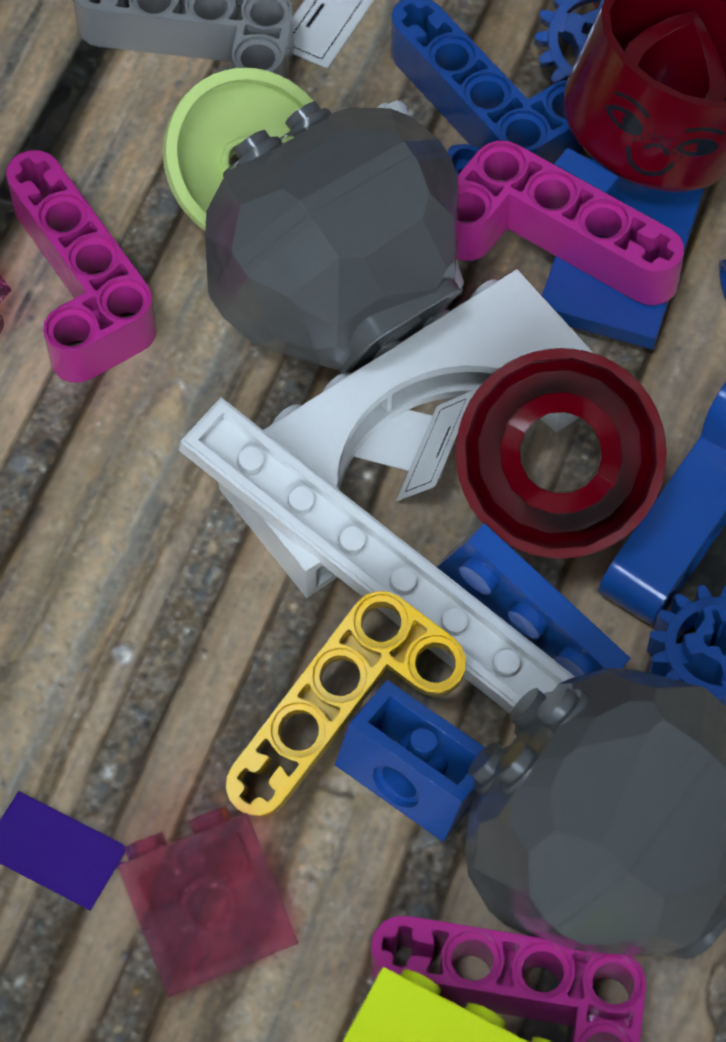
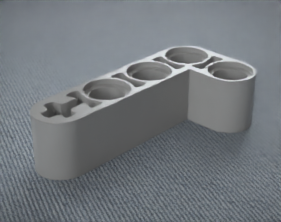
M73 0L78 32L82 39L90 45L233 62V68H257L273 72L288 79L294 49L292 3L290 0Z

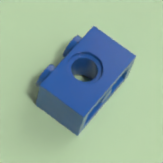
M386 680L349 723L334 765L442 842H445L468 813L477 794L474 790L475 779L468 774V770L474 759L485 747L392 682Z

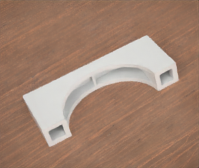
M516 269L499 281L497 279L486 281L475 290L469 300L451 311L445 309L434 318L431 317L420 331L402 342L397 340L383 347L375 355L373 361L354 373L346 372L336 376L327 384L321 394L305 404H294L287 407L275 418L272 425L265 428L264 431L340 491L344 474L360 446L379 427L402 412L431 401L459 397L475 389L477 391L483 382L506 363L531 352L553 348H570L593 352L519 270ZM564 412L547 414L539 419L557 433L580 417ZM218 482L219 490L306 598L338 578L324 567L320 560L295 544Z

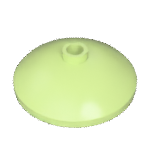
M233 68L220 71L203 79L192 87L178 102L170 116L164 135V169L168 184L178 204L203 230L206 228V211L224 178L223 173L231 166V158L238 157L234 152L236 147L246 138L261 130H266L270 137L278 136L281 138L288 133L290 129L285 124L286 120L304 105L314 102L306 92L290 80L270 71L257 68Z

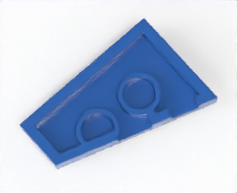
M485 523L453 548L436 566L575 677L606 668L622 669L631 659Z

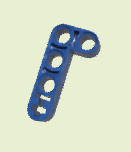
M401 0L395 5L392 11L391 58L396 66L469 145L481 149L486 144L494 141H509L552 164L559 159L567 148L578 154L585 151L572 134L565 117L563 97L567 80L557 82L527 99L433 0Z
M726 382L711 404L700 438L661 491L645 518L638 524L607 569L598 589L599 594L652 626H655L660 609L666 611L673 603L674 596L680 593L726 526Z

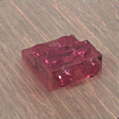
M227 805L188 820L193 833L169 843L166 842L163 831L124 846L128 859L115 864L168 998L298 944L248 813H240L231 817Z

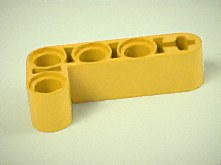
M375 591L363 596L354 605L232 765L226 778V791L230 802L237 810L251 816L266 817L277 813L292 797L387 670L391 671L417 692L428 697H441L454 691L460 685L464 676L466 657L462 646L453 636L401 597L389 591ZM379 607L393 610L401 621L398 634L385 642L370 639L362 629L366 615L371 610ZM432 647L446 650L453 657L455 663L452 675L447 680L439 683L424 680L416 669L418 656L424 650ZM338 660L349 661L360 671V681L357 688L344 696H335L328 693L322 684V676L326 667ZM298 713L314 717L319 726V733L315 743L301 751L288 748L282 739V727L285 721ZM270 742L279 755L299 765L290 776L282 766H279L269 780V785L276 791L274 796L269 801L257 797L250 804L245 799L249 787L242 780L249 771L260 775L271 764L273 759L261 754L262 750Z

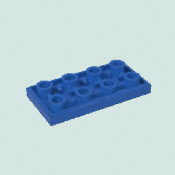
M618 177L615 198L672 229L680 236L685 252L705 188L687 192L658 191L636 185ZM597 236L600 238H608L606 236ZM555 256L542 293V297L570 327L652 350L654 349L669 302L667 301L659 305L639 303Z

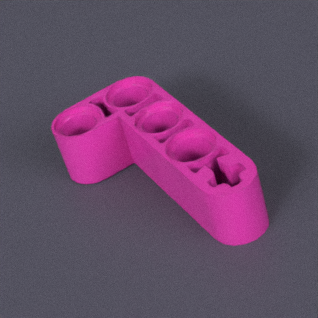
M494 141L486 144L458 174L456 259L472 261L483 257L491 250L505 231L509 229L639 303L659 305L669 301L675 295L679 286L684 244L680 236L665 225L509 141ZM597 236H606L608 238H600Z
M29 150L18 154L10 161L6 171L14 212L19 222L74 298L54 309L44 321L43 333L50 364L54 373L61 379L68 382L81 383L144 351L152 344L156 337V320L152 294L144 279L57 160L49 153L40 150ZM94 271H103L98 274H89ZM125 313H135V315L130 317H118ZM73 341H83V343L76 346H65Z
M394 916L385 920L375 930L371 940V974L375 981L382 967L398 975L401 974L403 969H408L433 981L441 989L439 996L462 1008H465L467 1003H475L498 1014L572 1026L570 1042H640L646 979L642 967L630 955L573 950L539 937L412 916ZM400 946L411 949V956L407 961V967L393 965V957ZM433 950L442 951L439 975L430 973ZM475 956L487 964L490 972L480 980L469 981L461 978L455 972L452 965L461 957ZM533 967H543L550 970L556 976L559 986L550 992H538L532 990L525 983L522 975L526 970ZM601 979L616 980L625 987L628 993V1000L620 1004L606 1003L596 995L593 984Z

